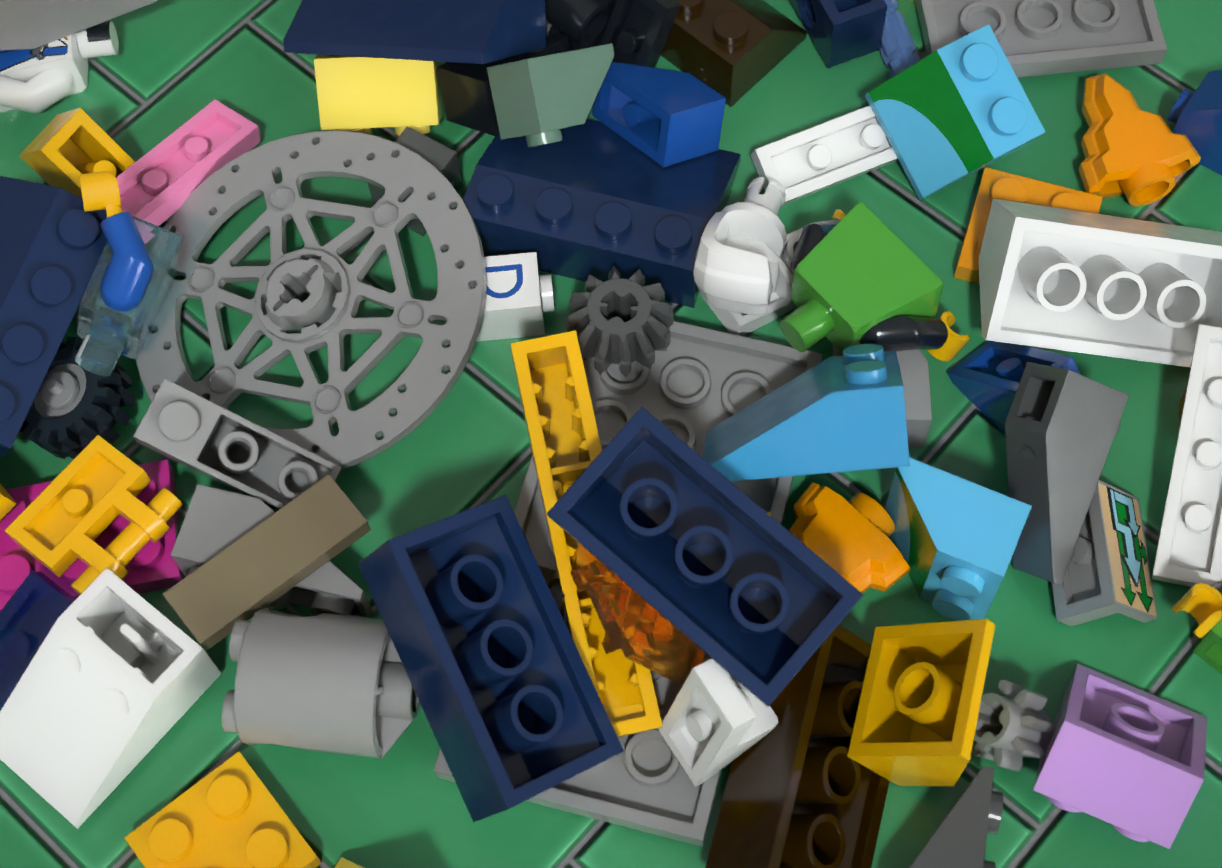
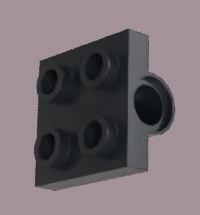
M545 0V18L551 24L548 35H567L570 51L612 43L615 54L612 62L655 68L681 4L676 0Z

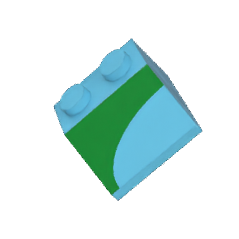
M989 24L934 51L865 94L919 200L1019 150L1046 132Z
M909 457L910 466L896 467L885 510L895 524V531L890 536L911 568L908 574L919 598L932 603L934 610L941 615L956 621L984 619L1005 576L1032 506Z

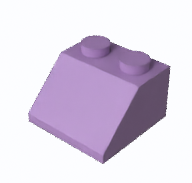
M1077 663L1054 721L1056 729L1052 731L1051 740L1048 747L1044 750L1045 757L1042 760L1040 759L1033 790L1045 795L1052 804L1065 811L1073 813L1084 812L1112 824L1119 833L1129 839L1138 842L1151 841L1170 849L1204 781L1207 717Z

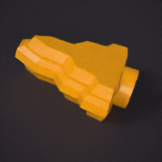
M1107 73L1086 78L1083 90L1082 113L1089 129L1081 141L1085 160L1081 162L1078 169L1086 193L1102 196L1103 199L1125 195L1128 203L1131 206L1137 207L1151 204L1163 198L1174 188L1175 178L1200 162V155L1185 134L1172 133L1160 115L1141 110L1131 91Z
M813 482L794 504L793 513L796 522L789 529V532L862 594L869 588L885 592L911 570L899 549L889 538L895 531V524L892 518L870 496L864 493H857L847 501L827 486H820Z

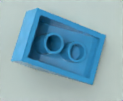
M860 344L845 348L843 356L827 358L706 432L702 458L729 481L910 466L904 387L896 351L884 352L883 346L878 344Z

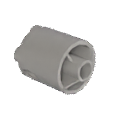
M262 608L255 612L251 621L237 620L233 626L230 636L229 653L231 660L238 662L235 690H229L225 696L221 719L223 730L225 732L238 733L241 742L247 745L276 744L312 752L383 759L418 714L420 702L383 619L326 613L302 617L281 613L271 608Z

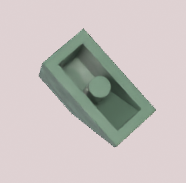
M613 44L487 67L501 140L525 136L527 147L562 141V128L585 124L615 56Z

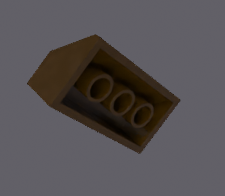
M676 0L681 4V7L661 52V56L682 72L691 74L726 98L725 104L732 107L806 39L807 31L764 0Z
M840 624L770 704L779 721L774 730L732 761L705 868H871L890 781L847 757L872 645Z

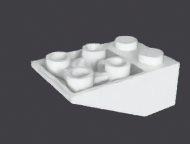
M106 568L57 618L1 709L0 760L78 829L222 673L199 644Z

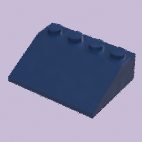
M586 119L585 124L562 128V141L527 147L525 136L501 140L500 133L495 136L476 164L463 198L477 227L484 257L536 252L539 271L580 281H587L590 274L605 282L608 280V274L613 265L621 274V279H629L640 269L645 276V286L656 283L661 284L665 291L666 302L691 308L695 307L699 294V289L694 282L693 275L695 254L709 220L716 212H721L727 205L740 164L741 154L718 149V151L663 168L606 125L590 119Z

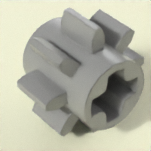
M1000 680L997 686V694H982L974 740L977 743L972 753L975 756L994 761L998 767L1015 772H1020L1023 757H1035L1042 760L1045 757L1044 750L1048 747L1051 740L1052 731L1056 729V724L1051 723L1047 713L1042 710L1047 702V697L1024 689V686Z

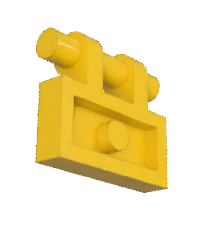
M97 435L4 531L14 542L58 577L78 558L84 562L88 568L71 585L81 595L106 568L122 580L129 573L125 566L149 541L157 543L170 529L166 523L183 504L166 488H162L147 505L137 499L136 496L151 482L150 478L141 467ZM120 514L130 523L104 550L94 541Z

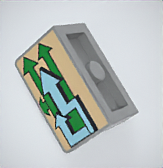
M1098 480L1096 494L1089 505L1075 545L1073 558L1068 564L1062 584L1052 583L1056 619L1058 622L1069 626L1079 625L1116 613L1143 623L1156 620L1158 614L1139 500L1131 494Z

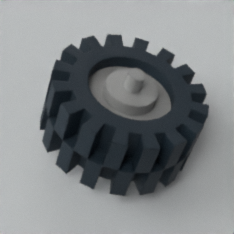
M67 337L66 344L61 342L20 429L23 436L54 456L65 459L67 455L73 460L97 435L114 443L120 435L113 430V427L117 422L127 426L131 417L122 410V407L134 406L135 398L132 393L126 390L133 387L131 377L124 373L125 369L95 344L87 341L90 345L80 366L75 362V357L83 342L78 337Z

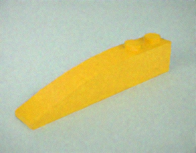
M576 330L511 343L513 366L561 593L565 595L564 607L571 637L617 737L662 728L633 590L547 516L548 511L602 452Z

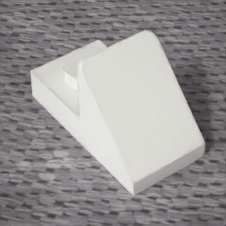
M710 659L691 670L662 721L663 727L658 728V730L696 787L706 782L774 730L779 721L770 706H765L713 659Z

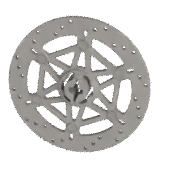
M334 130L291 135L254 148L225 164L195 188L178 211L170 217L149 253L153 262L154 272L144 297L139 303L146 319L133 343L140 378L151 402L165 378L207 400L209 399V401L225 409H228L229 405L241 393L311 405L313 423L309 427L300 429L263 428L342 467L341 470L378 455L410 434L432 414L460 377L473 351L485 309L487 282L482 242L467 206L449 180L431 163L410 149L379 136L360 132ZM281 172L282 181L278 184L277 174ZM315 177L351 178L376 185L384 189L385 194L372 207L367 208L303 198L301 183L305 179ZM410 193H412L404 202H402ZM260 195L265 196L267 209L213 264L197 262L205 245L227 219L251 200ZM312 216H321L353 221L354 224L327 244L321 246L311 225L310 218ZM294 219L305 245L302 249L287 253L286 223L288 220ZM412 219H419L429 235L435 254L438 287L437 295L431 301L414 299L398 233ZM270 231V264L267 266H235ZM374 232L352 264H347L340 257L343 252L366 235ZM383 250H387L396 287L392 293L361 282ZM176 276H186L184 280H175ZM259 282L255 296L250 300L223 290L226 283ZM186 299L202 300L215 364L214 368L200 381H195L182 347L180 331L181 308ZM362 300H367L393 310V314L390 317L355 318L359 303ZM224 306L252 316L251 321L229 350L220 313L221 308ZM434 320L447 321L444 325L432 324ZM347 334H382L345 371L344 336ZM266 335L272 341V346L239 369V366L260 336ZM405 336L422 339V344L417 354L399 378L366 406L352 411L348 395ZM328 346V381L321 384L309 354L312 351ZM289 354H292L304 383L301 387L258 380V378ZM337 421L339 433L334 436L333 423Z

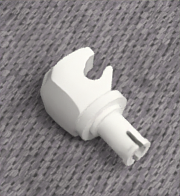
M764 177L753 179L748 186L744 202L728 205L721 212H716L706 225L695 254L693 275L694 282L709 305L737 313H767L771 293L775 292L779 277L778 257L783 251L787 238L785 226L777 216L785 202L786 192L781 183L775 179L770 178L764 194H760L764 185Z

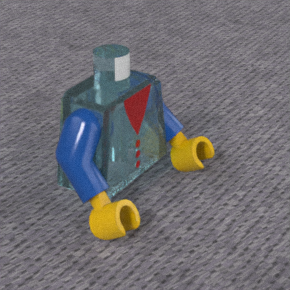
M109 172L81 174L79 177L84 212L106 210L107 219L103 220L100 226L107 243L79 305L77 335L83 339V342L75 357V362L91 373L110 376L120 355L133 359L138 358L174 283L183 236L132 216L130 212H123L116 177Z

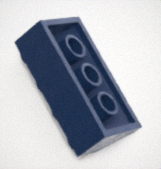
M302 0L283 40L284 52L485 64L546 48L545 0Z
M0 176V456L5 457L12 448L108 245L100 223L107 219L106 210L84 212L83 199L62 188Z
M643 407L635 413L547 513L549 518L767 707L770 706L863 596L859 590Z
M506 495L390 539L358 563L473 822L508 810L624 752Z

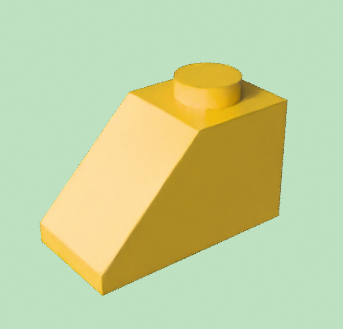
M81 108L57 114L19 155L50 186L62 188L82 198L79 178L81 174L109 172L117 177L135 163Z

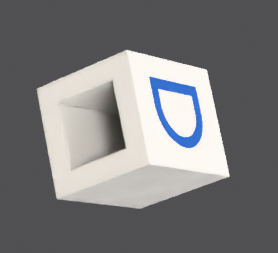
M529 252L484 257L487 282L486 299L476 342L545 335L543 312L555 311L551 274L539 275L537 253Z

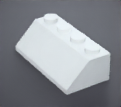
M999 199L992 200L978 258L982 337L985 340L1191 367L1199 324L1222 328V232Z

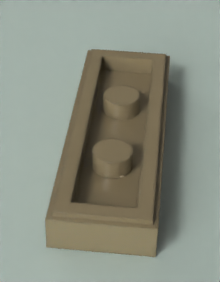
M328 474L163 593V596L202 648L207 651L232 632L237 620L248 621L254 616L255 612L266 608L371 530L369 523Z

